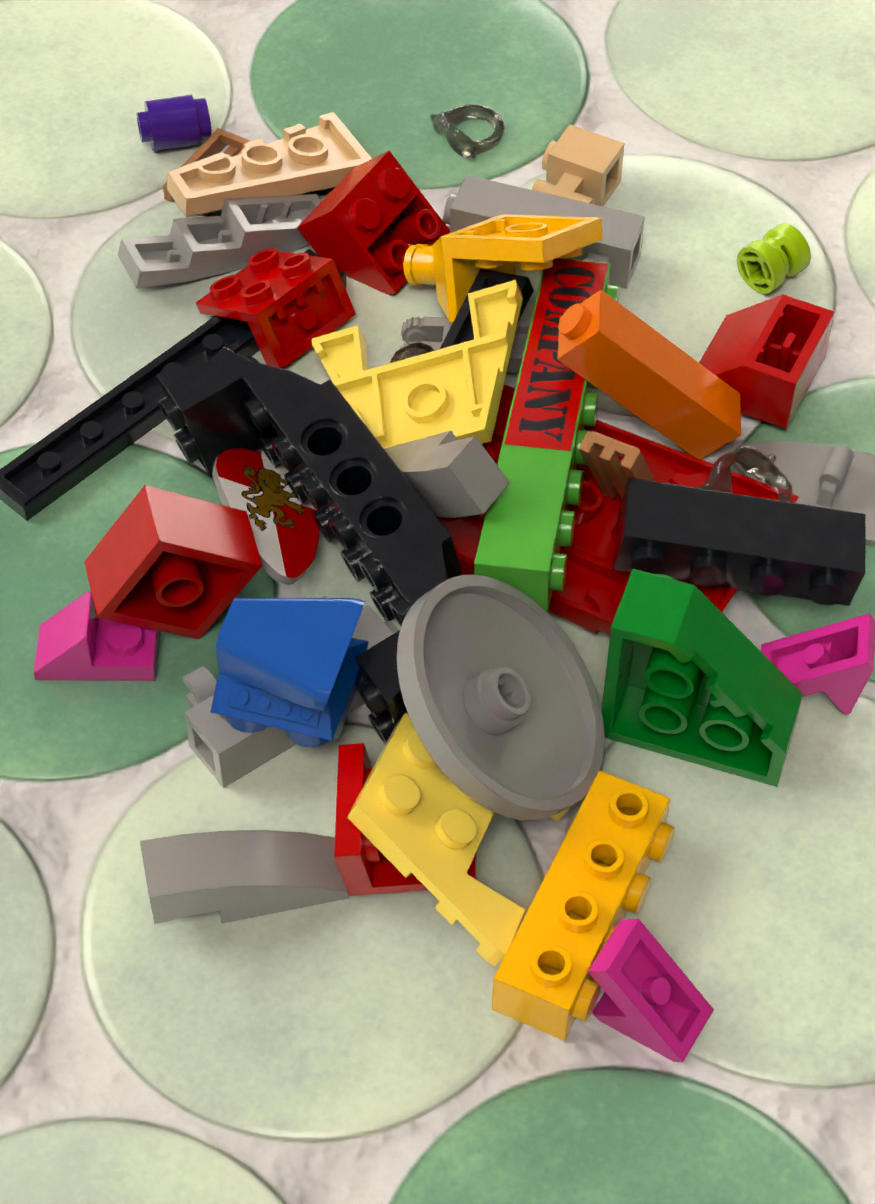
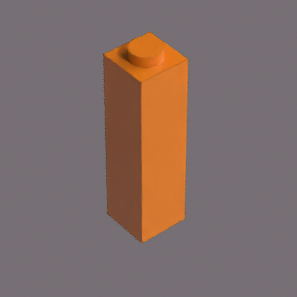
M599 290L582 303L572 305L559 318L557 360L690 455L702 459L741 436L740 393L602 290Z

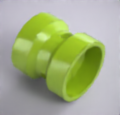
M778 224L766 232L762 241H752L739 251L737 255L738 270L750 288L758 293L767 294L781 286L785 281V277L795 276L807 268L811 260L810 247L798 229L789 224Z

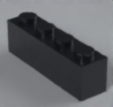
M629 477L618 511L614 570L632 572V569L651 574L667 575L677 580L690 581L703 587L722 586L753 591L762 596L781 595L812 600L821 605L839 604L850 606L865 575L866 514Z

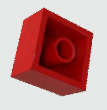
M147 485L143 486L84 561L97 618L200 639L263 566L247 511Z

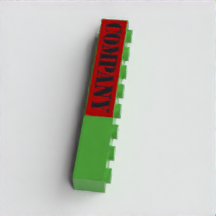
M555 258L553 259V266L542 271L497 464L510 483L486 511L474 562V575L494 578L515 587L533 599L547 613L549 611L552 591H563L567 554H560L561 547L571 548L573 544L576 514L574 511L568 510L569 505L580 506L583 470H576L577 465L587 466L578 448L587 433V430H584L585 426L595 427L598 411V393L592 392V389L598 388L557 360L559 318L563 316L569 307L582 303L599 290H602L618 302L619 286L610 285V263Z

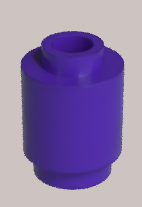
M192 94L145 101V111L136 113L140 140L142 143L150 142L153 151L200 145V139H206L212 135L206 99H194Z

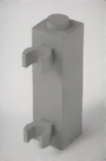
M469 175L465 176L458 193H451L446 201L443 222L450 225V233L502 214L601 218L603 239L583 247L582 255L563 259L610 263V285L627 289L641 255L645 216Z
M367 605L362 609L352 638L369 641V649L396 633L399 629L391 621L383 622L371 607ZM205 666L183 677V682L191 690V693L186 695V700L191 708L184 712L189 746L222 788L227 787L296 745L283 729L269 726L263 731L244 733L234 729L227 722L226 716L211 713L217 681ZM358 690L349 713L364 704Z

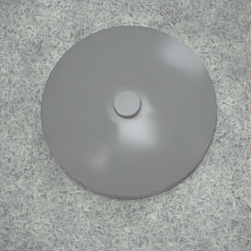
M461 575L440 583L420 597L409 609L400 629L397 642V672L403 701L418 737L437 766L472 800L499 815L512 819L533 821L546 819L583 799L587 795L598 771L601 770L605 748L604 723L600 702L591 676L577 649L558 623L539 604L520 590L505 582L487 576Z

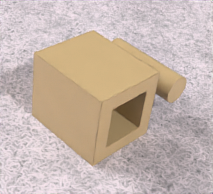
M570 124L557 142L551 141L547 146L542 160V169L547 171L546 181L537 179L532 190L604 207L621 182L625 143Z

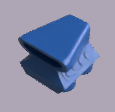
M234 598L217 637L216 655L219 674L210 712L226 716L227 722L234 729L244 733L263 731L269 726L283 729L293 743L302 747L314 748L324 745L328 741H338L357 691L356 685L360 683L362 673L355 657L368 650L369 641L352 638L365 601L354 598Z

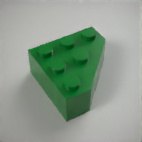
M632 569L610 632L601 710L605 738L778 787L794 733L803 693L695 585L677 581L667 575L651 574Z

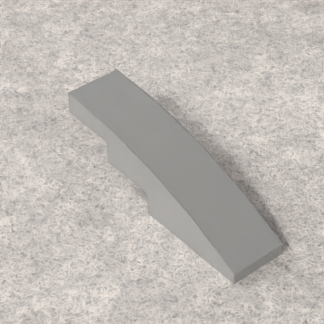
M317 194L225 199L221 216L173 219L170 235L121 239L118 257L136 288L189 282L237 271L248 266V259L264 249L275 248L277 251L291 253L310 245L297 229V226L320 204L321 200Z

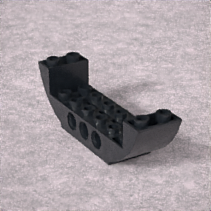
M234 361L193 364L164 371L156 375L166 396L159 400L158 404L174 431L180 429L179 432L173 434V437L186 460L190 464L199 460L211 478L213 477V465L217 456L227 449L243 448L258 451L262 448L264 454L274 467L282 463L289 471L284 474V477L295 497L301 504L309 500L316 509L312 512V516L323 536L329 543L338 539L344 550L340 554L352 576L357 582L366 578L374 590L370 592L371 599L385 621L396 619L400 626H402L409 609L420 597L440 583L462 575L451 535L330 379L320 385L293 371L261 363ZM400 630L355 657L364 679L356 687L371 712L368 718L384 744H386L395 725L404 713L408 714L403 701L397 672V642Z

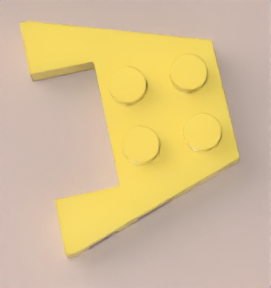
M516 280L468 293L474 339L443 349L369 369L365 337L358 325L312 338V346L327 370L333 384L383 449L447 431H452L458 440L476 436L481 444L492 440L523 301L522 293Z
M404 713L395 725L347 818L405 878L413 874L438 899L435 909L451 925L459 921L480 943L476 951L486 962L496 966L504 958L511 945L526 909L467 874L495 812L472 800L443 773L425 749L409 715ZM569 808L557 813L556 815L551 816L550 818L558 822L563 817V815L569 810Z

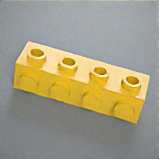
M598 771L493 978L492 1010L564 1041L575 1019L583 1022L588 1020L601 987L598 983L594 982V978L588 970L619 921L624 919L626 912L630 911L638 914L643 905L651 882V877L644 874L651 860L660 863L664 860L675 832V827L666 823L671 798L603 771Z

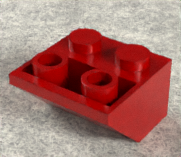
M390 151L353 168L297 226V229L320 257L333 259L336 267L344 272L347 277L389 296L397 293L407 282L403 269L404 256L407 249L411 245L416 244L432 246L441 236L450 233L449 228L444 224L443 220Z
M784 294L726 315L699 363L740 393L742 414L787 429L825 359L835 312Z

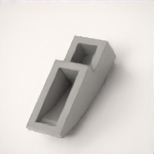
M447 431L384 448L436 517L461 518L484 514L510 483L476 436L458 440L452 431Z
M236 830L181 834L140 841L154 924L217 911L220 912L221 923H227L349 899V894L334 858L335 837L301 832Z

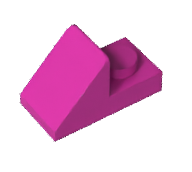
M86 592L40 625L33 673L35 680L155 681L160 631L97 618L91 592Z
M869 613L761 644V652L803 693L802 697L824 691L845 715H848L853 710L873 672L875 619Z
M621 919L588 970L590 975L605 991L593 1009L592 1014L600 1022L673 1062H683L714 1011L712 1006L640 919Z

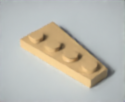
M330 112L319 116V125L306 130L301 124L284 129L283 139L269 144L260 138L243 144L242 154L234 157L218 153L167 172V190L186 217L193 215L205 216L212 214L214 211L222 210L225 199L306 195L308 192L336 187L353 168L372 158L336 114Z

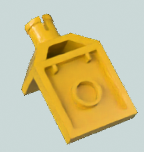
M502 214L441 236L432 246L427 244L411 245L404 256V275L407 281L414 286H423V284L436 285L437 299L448 321L453 323L480 268L516 275L515 262H520L521 270L533 271L551 268L553 266V259L580 256L583 254V247L602 240V219L597 217Z

